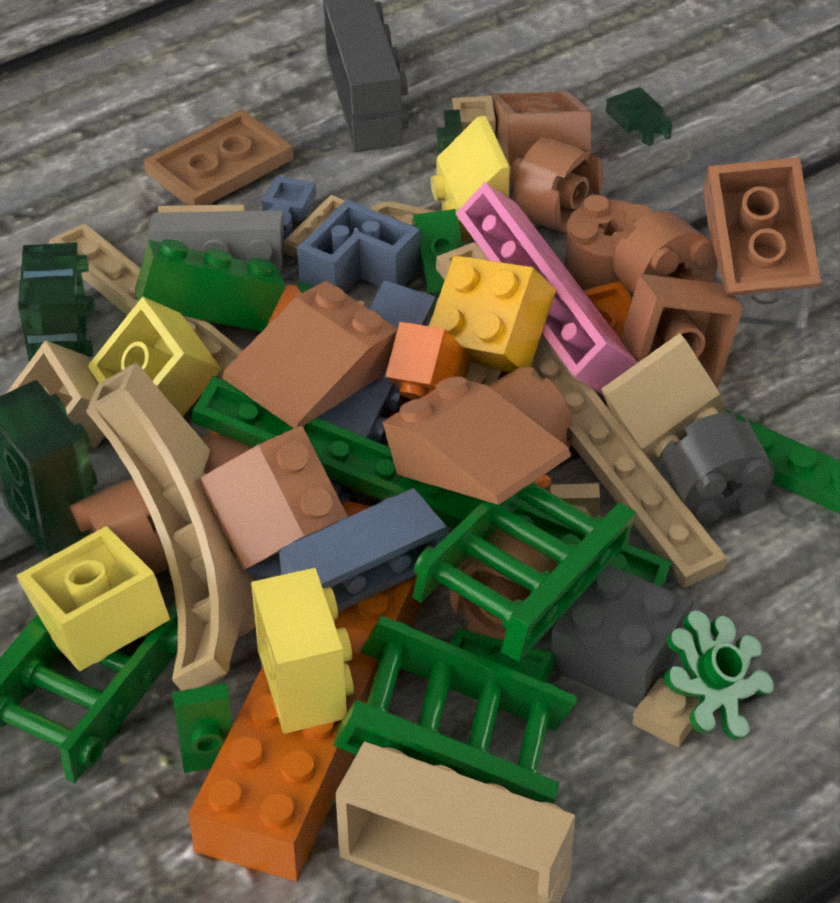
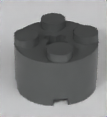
M728 412L706 416L685 427L684 431L687 436L677 445L671 439L665 446L661 456L662 466L675 492L702 526L716 522L722 513L740 509L743 513H750L762 507L766 502L767 497L764 492L771 485L775 470L746 418L740 421L734 413Z

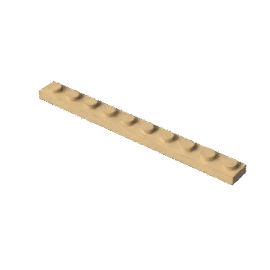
M473 242L437 256L436 270L445 280L453 255L488 261L489 259L479 245ZM541 334L531 364V368L535 369V371L530 374L539 381L548 378L559 389L569 407L573 426L567 429V439L573 438V447L617 504L620 502L637 512L633 522L634 526L659 557L672 561L669 571L684 589L725 570L726 555L591 387L573 377L547 339Z

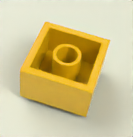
M453 255L429 326L445 329L472 356L470 361L472 363H478L482 366L505 372H512L523 366L531 367L556 289L533 267Z

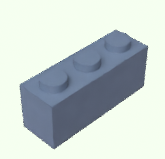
M412 488L397 496L386 498L375 506L353 516L342 518L331 526L309 536L298 538L291 544L280 548L281 575L316 568L322 588H332L337 609L340 612L416 576L413 570L420 554L428 546L435 548L447 536V526L420 494Z

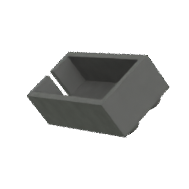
M323 0L326 61L354 152L402 146V129L408 128V113L406 105L402 104L401 96L408 95V84L405 71H399L400 63L397 48L391 47V32L389 25L384 24L381 2H375L374 0Z

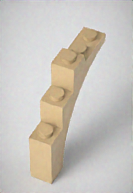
M135 362L97 385L86 412L110 441L131 474L151 514L164 548L173 582L178 616V652L172 681L180 690L197 688L203 685H214L221 681L228 673L230 660L238 637L249 633L255 628L251 582L256 580L247 570H242L237 558L230 551L231 546L198 482V479L205 475L204 468L211 450L138 363Z

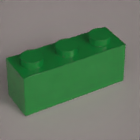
M164 239L162 243L148 240L135 292L138 302L142 297H145L181 313L182 316L262 332L268 326V322L282 296L285 285L279 269L267 260L260 258H251L249 261L235 259L227 252L219 249H207L206 252L189 249L186 244L180 241Z

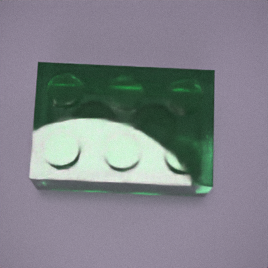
M36 379L0 396V487L6 509L42 556L47 559L90 534L89 530L80 531L69 506L93 495V486L98 481L96 473L88 460L87 451L92 449V444L85 428L79 422L73 424L67 416L61 399L56 394L49 395Z

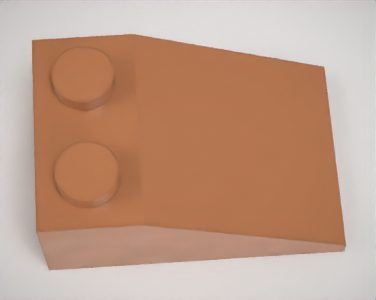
M569 91L490 94L493 100L499 145L508 164H513L517 158L523 159L528 150L541 137L563 142L591 153V111Z
M800 157L708 166L703 195L709 233L726 295L733 296L820 287L821 279Z
M325 280L295 297L224 370L222 378L295 429L301 425H306L384 376L387 372L398 329L381 318L378 313L369 310L345 294L342 289Z
M450 377L440 381L436 385L435 390L420 399L406 402L400 407L398 413L382 422L397 475L497 505L571 457L569 447L488 385L467 381L463 377Z

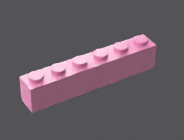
M484 182L455 214L489 261L533 267L556 289L542 334L573 377L603 395L601 389L638 362L518 204Z

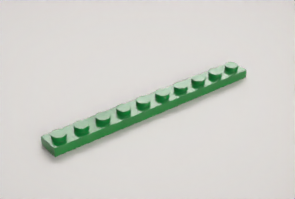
M212 376L192 411V423L251 447H255L260 443L294 429L236 387L215 376ZM315 418L303 426L329 479L381 500L397 496L414 488L443 523L452 529H455L484 501L397 475L390 447L319 418ZM526 502L513 512L567 545H570L572 542L579 544L584 539L582 534ZM626 544V548L610 566L663 587L672 561Z

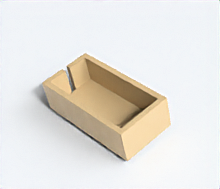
M365 741L336 791L339 856L342 859L462 903H560L571 880L573 854L571 848L574 840L575 815L563 811L555 804L537 802L511 793L498 784H485L459 775L449 767L442 765L434 766L408 757L397 749L390 747L382 748Z

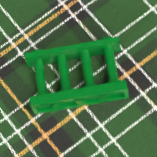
M533 481L499 505L483 501L435 548L428 546L420 554L414 566L413 572L417 575V580L412 598L422 603L440 584H443L502 620V627L507 630L501 652L520 662L590 587L600 573L626 548L637 512L619 502L605 517L598 515L596 518H593L536 485L535 481ZM527 502L582 534L584 539L579 544L572 542L570 545H567L513 512L521 504ZM499 528L557 562L558 566L552 572L545 570L540 573L489 543L486 539ZM469 556H472L531 591V593L524 602L520 599L513 602L457 569V567Z
M176 602L168 611L170 620L145 635L147 638L133 655L117 650L98 662V664L118 672L104 692L50 669L62 651L56 646L37 614L0 657V727L9 724L59 747L65 778L72 783H76L87 767H92L99 761L105 744L174 656L177 655L178 616ZM40 687L89 710L72 730L19 706V704L31 689L34 690Z
M380 615L361 649V653L379 660L367 704L355 700L338 727L333 746L357 755L364 741L382 748H394L413 759L434 766H446L459 775L485 784H498L511 793L537 802L553 804L556 800L559 782L538 773L547 729L555 732L576 704L577 696L559 689L551 683L537 680L420 632L403 622L394 621ZM399 668L429 680L417 724L387 712ZM449 689L478 700L467 744L438 732ZM498 709L527 720L517 765L491 755L488 752Z

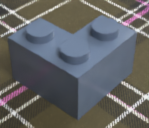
M346 199L297 247L299 282L315 287L326 280L330 284L342 289L345 294L360 278L380 287L384 280L405 286L420 270V229Z

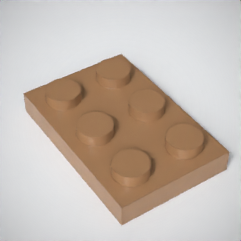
M241 109L144 159L146 174L186 205H210L294 159L291 144Z

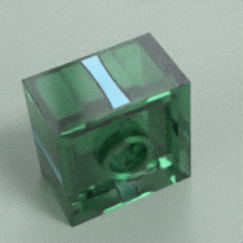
M77 242L23 245L18 308L28 361L32 359L45 340L87 357L93 356L92 341L87 340L88 313L95 312L94 297L86 296L82 272L89 270L87 255H79Z

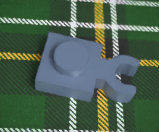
M275 176L262 200L263 211H283L284 239L292 233V220L304 221L316 197V183Z

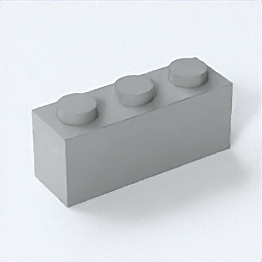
M283 211L153 213L148 230L149 240L162 243L164 239H173L186 244L189 249L206 252L207 249H219L230 254L232 258L249 261L251 258H260L271 262L279 270H282L284 259Z

